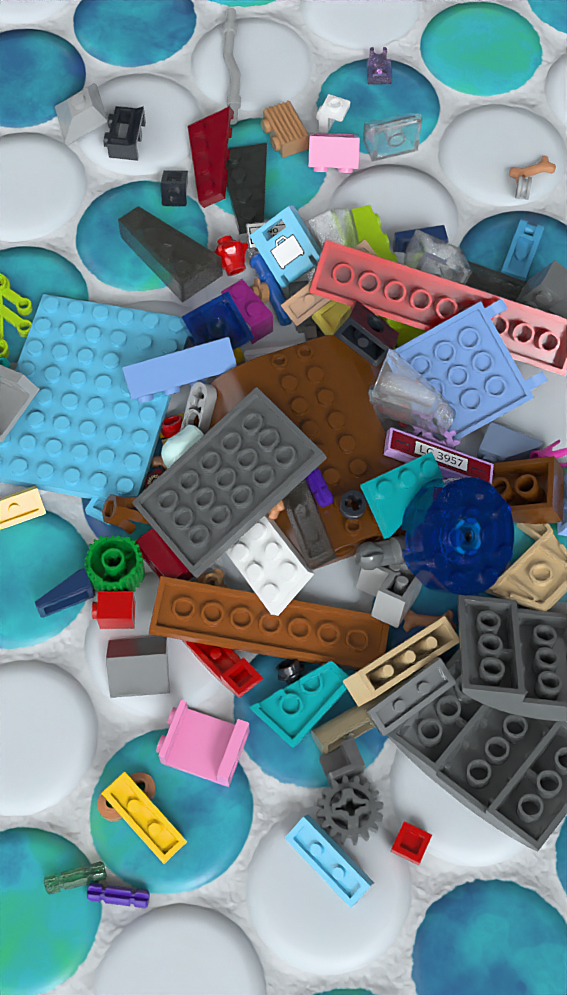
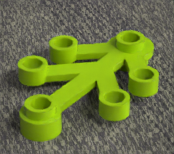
M0 273V351H3L0 353V357L8 358L10 350L7 342L4 340V319L16 327L18 334L23 338H27L32 323L29 320H23L4 306L3 297L16 305L18 313L22 316L31 314L33 307L28 298H22L10 289L9 279ZM23 305H28L27 308H21ZM23 327H29L27 330H21Z

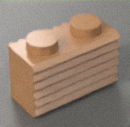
M289 100L286 103H279L277 106H270L263 110L262 129L265 134L270 135L273 150L275 152L279 151L282 158L309 149L310 136Z

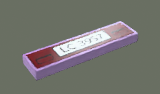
M392 427L387 431L383 455L408 463L432 452L444 477L486 492L492 487L494 464Z

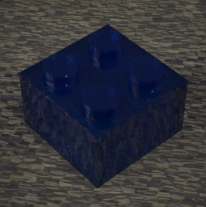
M229 291L183 315L179 320L194 347L229 337L234 352L254 339Z

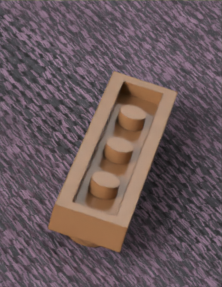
M365 239L354 247V249L377 256ZM311 281L280 305L296 326L330 301V299L309 293Z

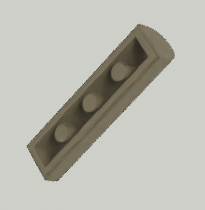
M414 672L376 698L359 707L356 705L312 730V738L321 754L325 755L341 747L342 741L352 737L355 739L373 729L375 726L365 712V709L413 675Z

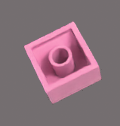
M310 133L309 167H314L313 171L328 172V168H338V172L352 173L353 168L358 169L359 135Z

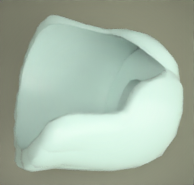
M188 425L169 438L161 451L164 465L169 468L204 436L203 432L194 425Z

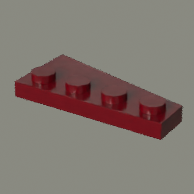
M230 106L188 125L198 200L203 208L226 197L228 178L226 161L230 158L228 142L229 138H232L230 122L234 118V111Z

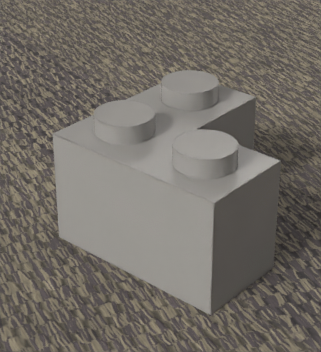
M412 563L396 566L391 564L374 570H364L361 568L356 588L376 597L371 614L372 617L398 628L419 596L426 569Z

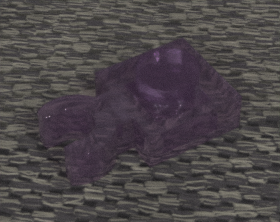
M374 47L370 48L369 60H367L368 85L392 84L391 59H387L386 47H383L381 54H376Z

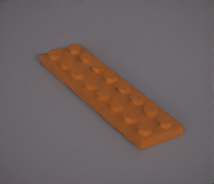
M160 576L149 634L279 658L298 659V661L325 665L332 661L341 669L358 671L386 653L389 624L372 617L370 613L291 600L279 616L271 615L256 593Z

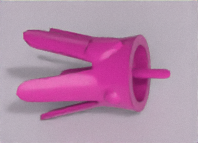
M559 439L542 450L532 451L530 459L555 456L557 459L567 455V448L552 451L553 447L560 443ZM559 463L562 468L567 467V463Z

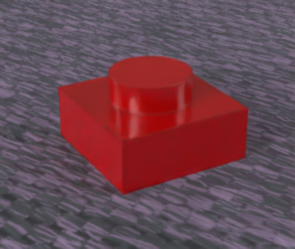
M404 821L390 852L419 866L432 834Z

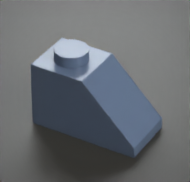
M490 422L476 458L489 463L530 459L532 451L540 450L542 441Z

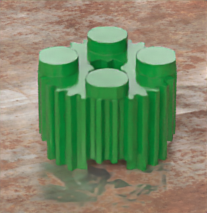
M111 535V538H108V536H98L99 540L94 539V544H89L90 551H87L86 562H84L92 587L95 591L135 592V588H139V583H142L145 578V567L139 545H136V541H132L130 536L127 538L125 536L120 538V535H117V537Z

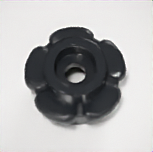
M286 659L276 666L278 680L285 681L287 684L298 681L302 677L301 672L305 668L304 665L300 664L298 659Z

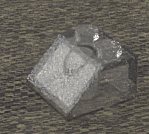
M406 113L364 123L363 141L371 161L418 151L422 125L421 114Z

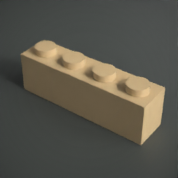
M444 616L344 679L343 683L359 707L376 698L459 643V637Z

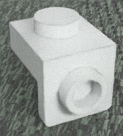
M328 94L324 104L319 107L316 120L319 121V132L328 133L335 120L343 121L350 108V101Z

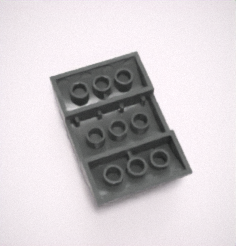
M458 594L462 692L480 703L514 715L542 720L567 721V614L518 609L516 600Z
M459 648L445 665L456 681V684L387 734V737L418 768L461 804L509 837L538 852L567 814V722L514 715L487 706L462 692Z

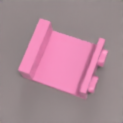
M180 700L178 708L173 707L167 722L170 728L167 735H162L157 745L156 752L159 753L161 764L229 787L250 732L249 723L237 719L234 725L188 709L187 701Z

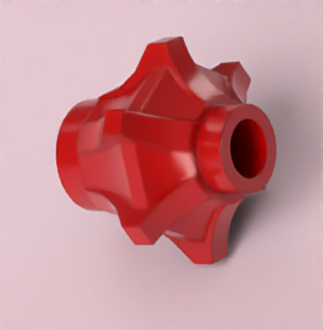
M230 235L218 239L216 250L209 255L210 260L218 263L226 271L227 276H234L245 271L247 242L242 243L240 240H233Z

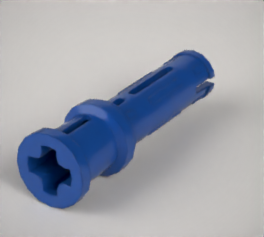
M260 253L254 255L249 261L250 266L255 269L260 282L268 284L269 300L277 315L279 324L281 326L292 324L289 319L290 317L280 306L287 300L283 290Z

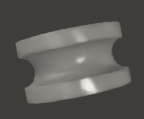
M522 176L518 177L516 199H519L521 196L525 200L529 199L532 177H528V179H523Z

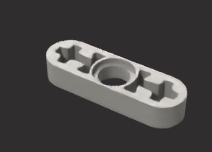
M197 382L192 386L180 431L188 425H194V418L198 415L199 425L197 428L204 435L208 432L217 399V391L212 384Z

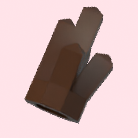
M110 494L105 500L102 510L104 522L116 525L130 535L135 531L136 525L129 520L149 524L137 509H134L136 507L132 504V501L138 496Z

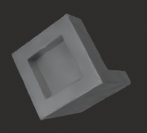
M353 737L342 741L340 749L322 755L319 758L330 786L332 780H335L337 783L342 782L345 775L350 779L364 773L365 763Z

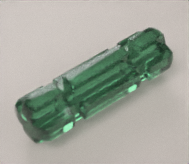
M100 861L90 864L88 868L85 865L63 871L59 876L52 874L44 878L45 890L48 894L61 892L62 888L69 890L90 884L91 880H94V882L105 880L107 872L104 863Z

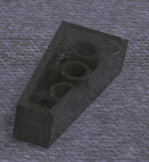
M136 207L118 219L121 238L182 303L223 276L222 257L141 207Z

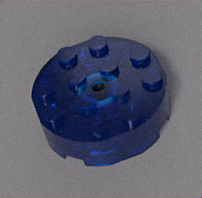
M475 477L433 479L420 488L405 510L401 530H406V549H402V554L408 569L426 588L432 591L464 596L479 594L496 583L512 559L514 522L511 508L492 484L483 479Z

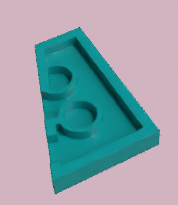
M432 452L360 485L384 539L394 534L444 478Z
M330 661L249 708L288 745L295 749L348 690L343 680L349 676L334 662Z

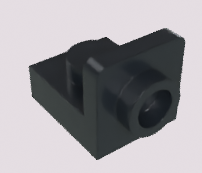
M163 170L161 179L163 206L187 205L188 171Z

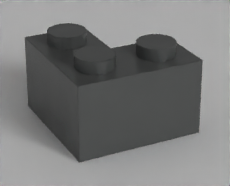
M554 260L526 282L516 302L567 318V269Z

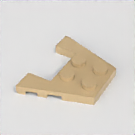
M517 523V527L536 542L502 576L497 575L478 559L460 576V581L465 585L502 599L516 600L517 605L530 610L548 612L567 592V549L563 544L559 543L548 523L536 525Z

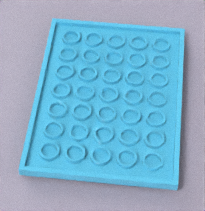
M43 294L15 371L25 375L40 390L4 441L0 442V482L28 488L36 485L39 490L87 499L96 497L99 498V501L104 502L110 494L117 496H139L143 491L162 429L161 423L165 419L172 395L165 396L163 391L153 394L154 400L138 404L137 399L131 400L122 367L185 350L194 326L193 319Z

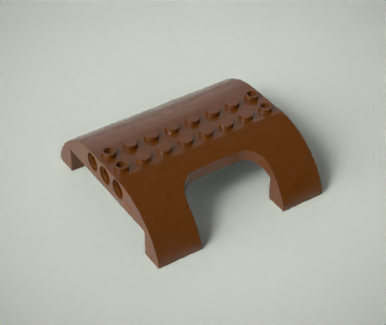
M332 334L249 360L234 367L210 383L216 388L217 399L209 430L257 387L326 455L327 458L317 468H319L328 486V490L334 498L333 503L326 507H321L317 503L315 495L312 493L306 479H304L283 498L285 509L280 511L277 519L274 520L312 570L354 556L357 547L361 543L367 541L378 542L388 539H384L368 502L364 514L358 519H346L339 510L341 497L344 493L356 490L364 495L360 487L361 484L406 464L383 455L386 433L368 394L372 387H375L381 400L404 392L386 358L375 367ZM198 415L194 418V426L196 427L199 425ZM444 477L391 537L431 529L437 517L445 509L453 506L464 508L450 478ZM350 499L346 507H352L353 511H357L360 503H354Z

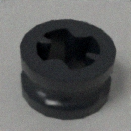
M356 490L344 493L339 505L340 513L346 519L351 520L362 517L367 505L366 498L361 492ZM350 499L354 503H360L357 511H353L352 507H346Z

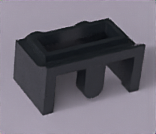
M115 106L114 114H109L108 128H110V132H105L103 140L104 147L108 149L109 158L138 161L137 142L142 141L141 126L145 127L146 125L144 106L139 108ZM121 123L129 124L126 139L117 138Z

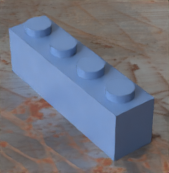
M229 337L125 366L122 367L131 400L137 399L138 404L154 400L153 394L164 391L165 396L181 392V386L190 384L192 388L197 382L207 383L206 379L215 376L218 378L236 367L237 364Z

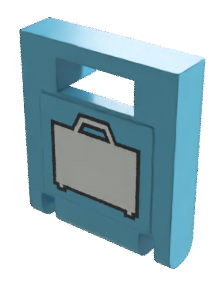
M294 206L286 207L249 235L282 288L287 287L289 282L296 281L317 266L315 260L318 262L321 249ZM283 220L286 228L272 237L268 231Z

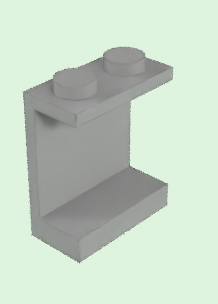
M0 365L1 443L40 390L25 375Z

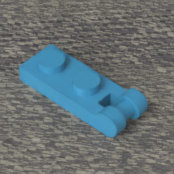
M520 219L500 277L525 284L545 226L539 224L537 226L530 225L528 221Z

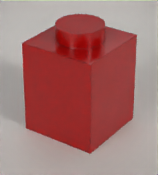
M98 591V600L92 603V618L97 619L100 629H135L136 601L133 591Z

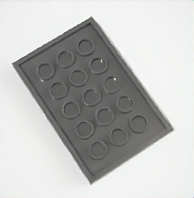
M256 387L134 499L132 504L187 569L198 578L327 457Z

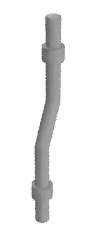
M229 8L227 9L226 22L223 26V35L225 36L223 56L231 74L227 107L230 106L234 111V118L230 122V124L234 125L237 123L238 109L241 107V96L239 95L241 73L233 56L234 37L237 35V24L235 23L236 10Z

